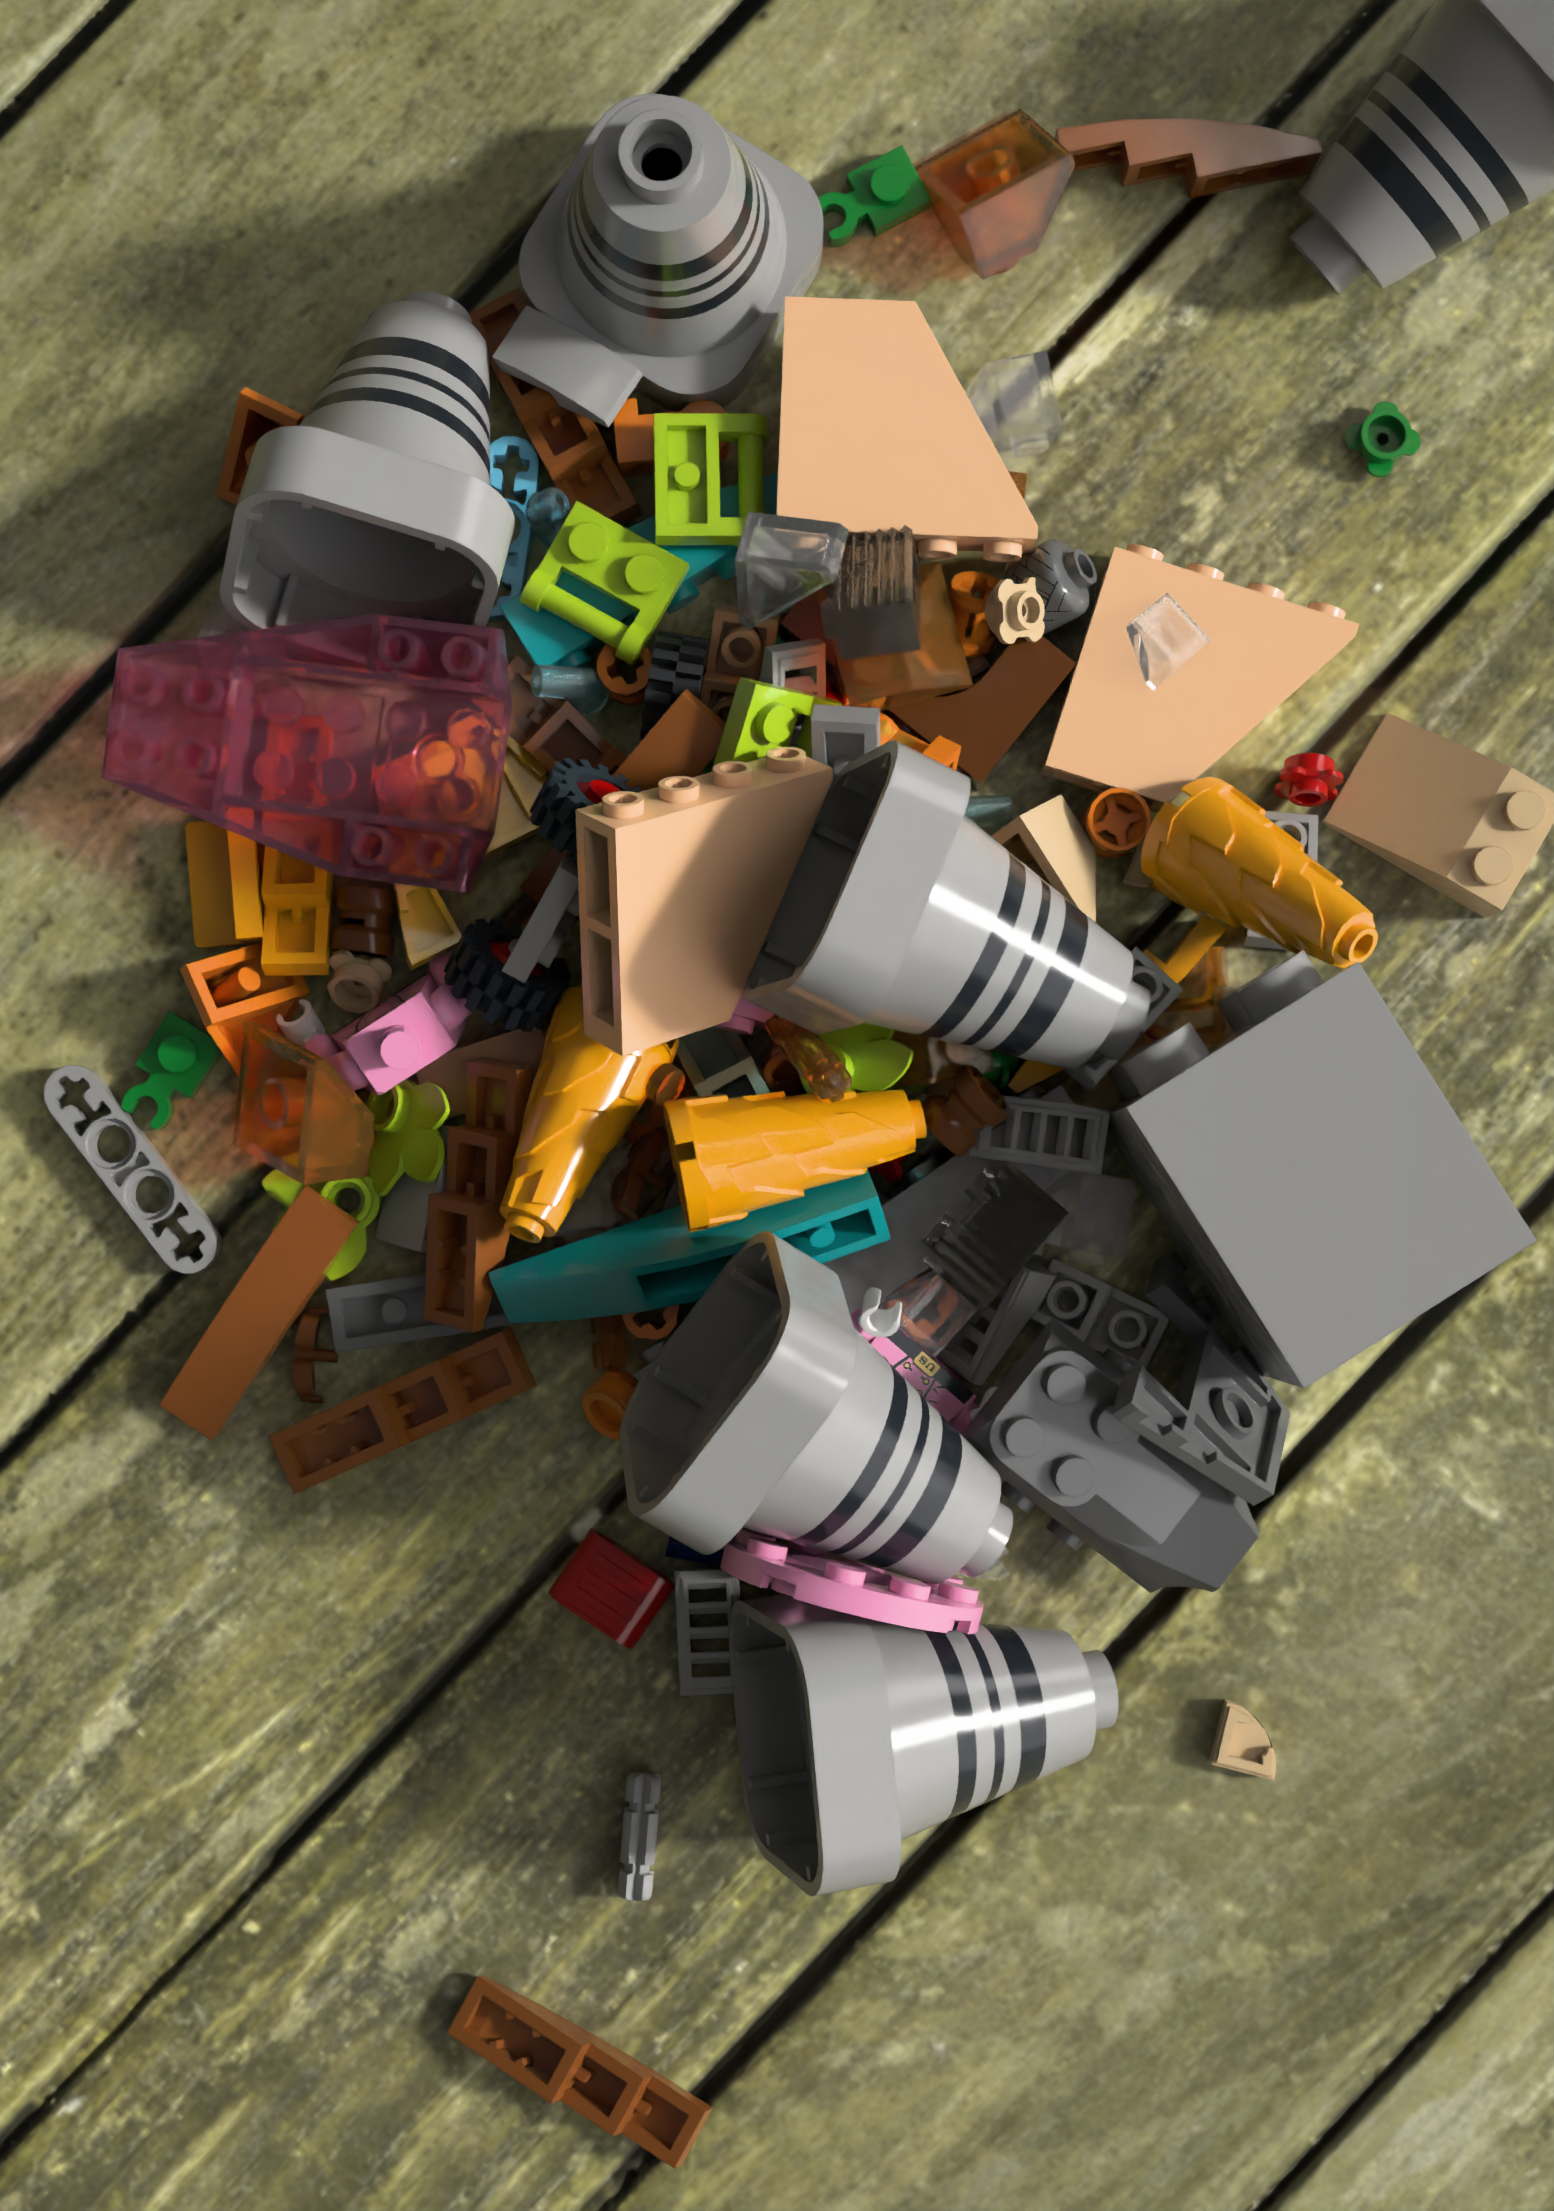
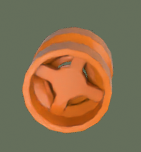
M1123 787L1110 788L1099 794L1082 813L1079 823L1095 846L1096 857L1105 860L1119 859L1129 854L1145 839L1151 825V812L1145 799L1135 791Z

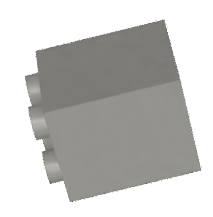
M1303 950L1283 963L1280 962L1216 1003L1234 1032L1208 1049L1191 1022H1188L1177 1030H1172L1108 1071L1125 1101L1110 1110L1107 1133L1263 1376L1306 1388L1537 1241L1359 961L1321 978Z

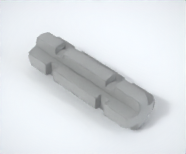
M630 1772L626 1779L625 1801L629 1802V1806L625 1807L623 1814L620 1862L624 1863V1867L620 1868L617 1893L620 1898L630 1901L649 1900L652 1896L654 1871L649 1868L650 1865H654L659 1815V1810L654 1808V1806L659 1803L661 1791V1777L653 1772Z

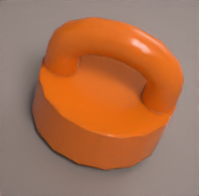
M611 1369L602 1377H599L582 1396V1408L586 1419L594 1429L610 1439L620 1440L622 1419L629 1400L639 1383L630 1373L620 1369Z

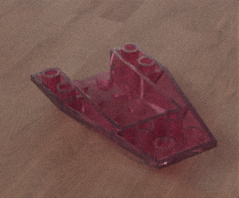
M367 614L119 648L101 778L339 876L468 893L495 834L512 711L504 630L390 615Z

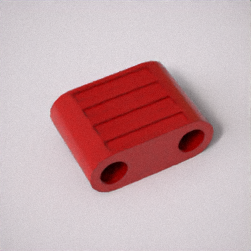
M590 1528L548 1591V1594L624 1647L632 1650L674 1589L675 1583L603 1533Z

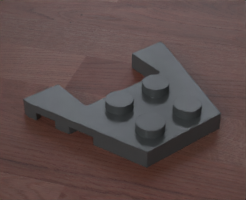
M1172 1250L1154 1262L1145 1296L1189 1339L1176 1396L1174 1398L1141 1365L1122 1377L1112 1415L1122 1424L1254 1506L1274 1495L1290 1412L1245 1348L1241 1347L1234 1352L1217 1329L1220 1318L1219 1311L1207 1295L1198 1301L1180 1277V1274L1185 1272L1188 1267L1181 1257Z

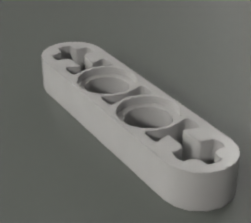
M78 1065L63 1066L55 1070L47 1079L44 1087V1101L48 1110L162 1260L173 1270L184 1274L199 1273L211 1268L219 1259L222 1250V1237L217 1227L130 1113L121 1109L122 1103L104 1079L94 1070ZM67 1080L80 1084L88 1082L90 1088L85 1091L83 1096L93 1111L102 1112L106 1105L111 1110V1114L93 1121L84 1133L79 1128V1125L90 1121V1118L79 1106H64L62 1100L68 1095L67 1088L64 1086ZM111 1126L122 1127L128 1133L131 1140V1148L128 1155L117 1163L106 1161L98 1151L97 1142L100 1134ZM149 1176L161 1178L169 1189L167 1205L156 1213L144 1211L136 1201L138 1185ZM182 1205L188 1211V1215L176 1220L187 1233L196 1234L202 1232L206 1238L199 1246L200 1251L204 1255L199 1261L193 1256L183 1258L178 1256L176 1250L182 1246L183 1242L173 1227H166L161 1234L155 1227L156 1224L173 1218Z

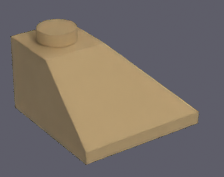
M1061 794L1018 816L991 836L1096 922L1095 846Z

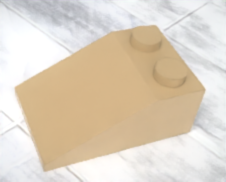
M1387 712L1329 808L1322 823L1481 917L1487 918L1503 911L1554 824V792L1506 764Z

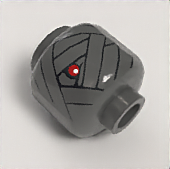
M1049 539L1034 547L1033 552L1022 554L1020 560L1006 564L1002 579H1011L1014 584H1022L1023 580L1027 577L1036 578V591L1041 596L1045 609L1043 618L1045 629L1043 635L1083 615L1091 608L1094 598L1093 584L1097 581V573L1090 557L1083 550H1074L1063 541Z

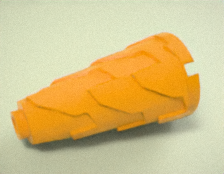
M1214 777L1200 778L1179 789L1190 796L1182 805L1177 807L1166 800L1153 819L1145 836L1141 852V872L1154 881V883H1147L1150 887L1171 901L1197 914L1204 911L1235 928L1244 926L1290 952L1297 954L1304 950L1306 954L1340 968H1345L1358 961L1362 963L1374 951L1378 941V934L1375 930L1373 913L1354 896L1340 887L1343 884L1342 880L1304 853V846L1266 818L1264 816L1266 814L1265 810L1234 786L1220 778Z
M582 986L566 989L553 1011L542 1059L525 1109L519 1143L513 1159V1170L499 1213L506 1219L504 1228L513 1236L531 1243H539L542 1236H555L575 1200L581 1199L608 1153L618 1144L629 1129L649 1092L659 1083L666 1070L671 1066L679 1048V1038L668 1041L667 1044L664 1042L621 1056L584 1034L583 1001H581L583 997Z
M851 1089L787 1097L784 1091L728 1098L724 1094L663 1102L673 1170L677 1174L680 1187L678 1189L679 1198L689 1232L705 1230L745 1218L750 1211L804 1197V1190L865 1174L868 1167L915 1152L916 1139L926 1138L927 1136L921 1102L919 1099L908 1101L904 1090L856 1093Z

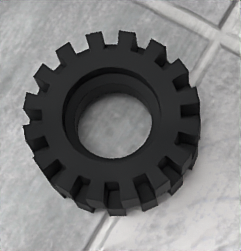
M663 631L658 632L655 648L652 653L648 685L644 698L645 706L642 713L641 741L686 689L700 700L710 639Z

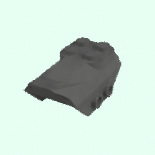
M1052 1317L961 1435L1005 1480L1001 1485V1493L1027 1514L1030 1513L1035 1505H1038L1053 1519L1046 1528L1076 1552L1085 1542L1150 1593L1162 1587H1190L1210 1592L1218 1590L1259 1538L1260 1531L1252 1518L1247 1501L1119 1422L1112 1415L1120 1382L1123 1376L1136 1368L1109 1347L1100 1356Z

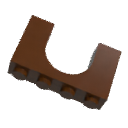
M842 546L781 621L780 636L787 640L786 643L819 638L825 642L826 672L836 679V682L832 685L833 690L842 697L852 699L858 707H864L867 704L871 708H880V712L891 718L900 730L928 744H931L940 735L960 745L961 751L956 771L968 776L971 788L977 792L1069 678L1077 663L1043 636L1036 642H1029L1024 637H1018L1014 643L1006 648L982 679L970 688L944 697H930L913 693L897 684L881 666L875 653L872 630L881 610L923 558L918 556V549L892 548V554L889 556L865 557L854 554L853 546Z

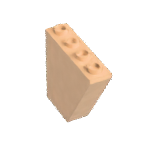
M785 296L776 544H789L790 552L805 555L824 554L827 552L828 546H853L854 554L865 557L889 556L892 554V548L918 549V556L936 560L955 558L957 550L983 551V559L995 562L1018 561L1022 558V553L1033 552L1038 538V525L916 301Z
M1128 544L1126 550L1114 547L1103 574L1076 659L1077 664L1073 669L1040 775L1100 794L1110 788L1123 787L1138 793L1145 799L1150 810L1159 812L1166 800L1171 803L1182 793L1179 790L1181 787L1197 780L1343 650L1356 636L1359 624L1344 619L1345 612L1330 604L1309 602L1308 607L1283 600L1285 593L1267 584L1251 582L1245 588L1223 581L1224 574L1207 565L1189 563L1185 569L1163 562L1164 555L1147 546Z
M777 747L768 750L766 757L746 763L740 761L718 763L713 766V772L696 777H667L658 782V787L638 793L630 791L612 792L605 795L601 803L575 810L585 1035L619 1055L625 1056L731 1020L833 781L832 767L807 757L806 752L800 748Z

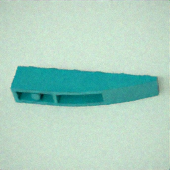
M778 473L764 476L765 519L771 523V539L775 547L784 545L776 544ZM738 484L720 489V517H739ZM655 515L628 528L630 531L655 544ZM657 545L686 561L690 566V570L666 610L667 613H674L694 601L700 594L697 587L717 574L721 580H726L740 573L753 562L754 559L751 553L757 549H741L734 545ZM564 571L556 584L557 587L627 626H630L638 615L634 610ZM522 592L500 606L506 621L545 682L556 675L560 681L577 675L592 663L593 660L589 654L606 644L544 608L536 612L520 603Z
M867 1169L865 1174L804 1190V1197L750 1211L743 1219L713 1228L689 1232L682 1206L680 1205L637 1220V1222L619 1226L488 1273L509 1323L578 1320L643 1312L699 1301L732 1256L738 1253L751 1237L762 1231L773 1233L821 1264L891 1239L878 1194Z

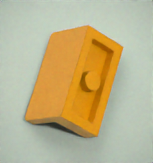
M252 809L226 811V819L187 823L185 835L195 945L205 949L251 945L263 942L265 905L261 896L265 846L262 817Z

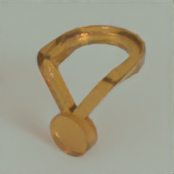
M1224 946L1210 947L1207 951L1208 981L1204 996L1201 998H1176L1163 1012L1198 1011L1212 1006L1213 1025L1194 1028L1205 1045L1219 1042L1225 1034V1017L1216 1004L1223 999L1222 987L1228 986V960ZM1154 1022L1144 1032L1143 1036L1154 1042L1172 1030L1162 1028Z
M665 1063L652 1073L646 1085V1096L653 1101L646 1126L633 1121L624 1134V1138L634 1144L642 1135L660 1127L664 1117L663 1102L692 1097L682 1090L685 1083V1074L681 1069L671 1063Z

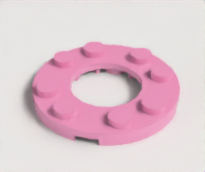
M741 1528L736 1538H732L725 1545L720 1568L724 1572L737 1579L760 1588H768L770 1582L772 1583L771 1589L793 1596V1599L863 1618L927 1631L948 1633V1631L953 1630L956 1620L958 1621L957 1631L965 1634L977 1633L984 1604L977 1599L979 1590L963 1585V1579L955 1576L941 1583L930 1584L787 1541V1544L776 1542V1537L746 1528Z

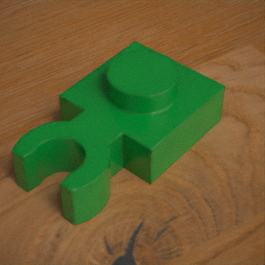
M903 145L847 173L846 183L851 191L850 193L845 195L839 192H829L818 198L823 216L829 212H837L845 219L842 226L834 228L828 233V242L831 247H840L847 244L854 237L857 226L866 221L876 237L930 209L932 201Z
M169 1011L135 1064L151 1075L145 1084L136 1085L125 1094L121 1109L128 1113H134L141 1100L146 1097H152L158 1105V1111L149 1126L160 1131L167 1127L174 1116L175 1105L173 1097L177 1091L188 1098L194 1099L223 1054L211 1035L175 1012Z

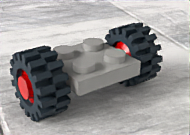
M566 758L561 763L557 761L552 767L531 806L530 813L532 815L530 820L532 825L540 826L537 832L543 839L554 840L552 844L554 849L560 853L567 850L565 857L523 933H521V926L512 922L506 928L501 919L492 918L489 923L484 918L476 919L474 924L470 922L466 927L444 969V972H446L444 976L446 985L453 986L450 991L456 999L466 998L467 1001L464 1007L472 1013L477 1009L486 1013L483 1020L491 1024L494 1023L495 1019L502 1020L503 1028L513 1031L518 1024L523 1032H531L534 1027L539 1030L548 1022L571 978L570 971L565 970L567 963L564 958L555 956L579 914L575 810L601 803L602 798L612 792L630 791L638 793L643 791L639 786L629 787L626 784L628 778L618 773L617 777L608 774V767L597 764L594 769L588 760L579 758L576 763L571 758Z

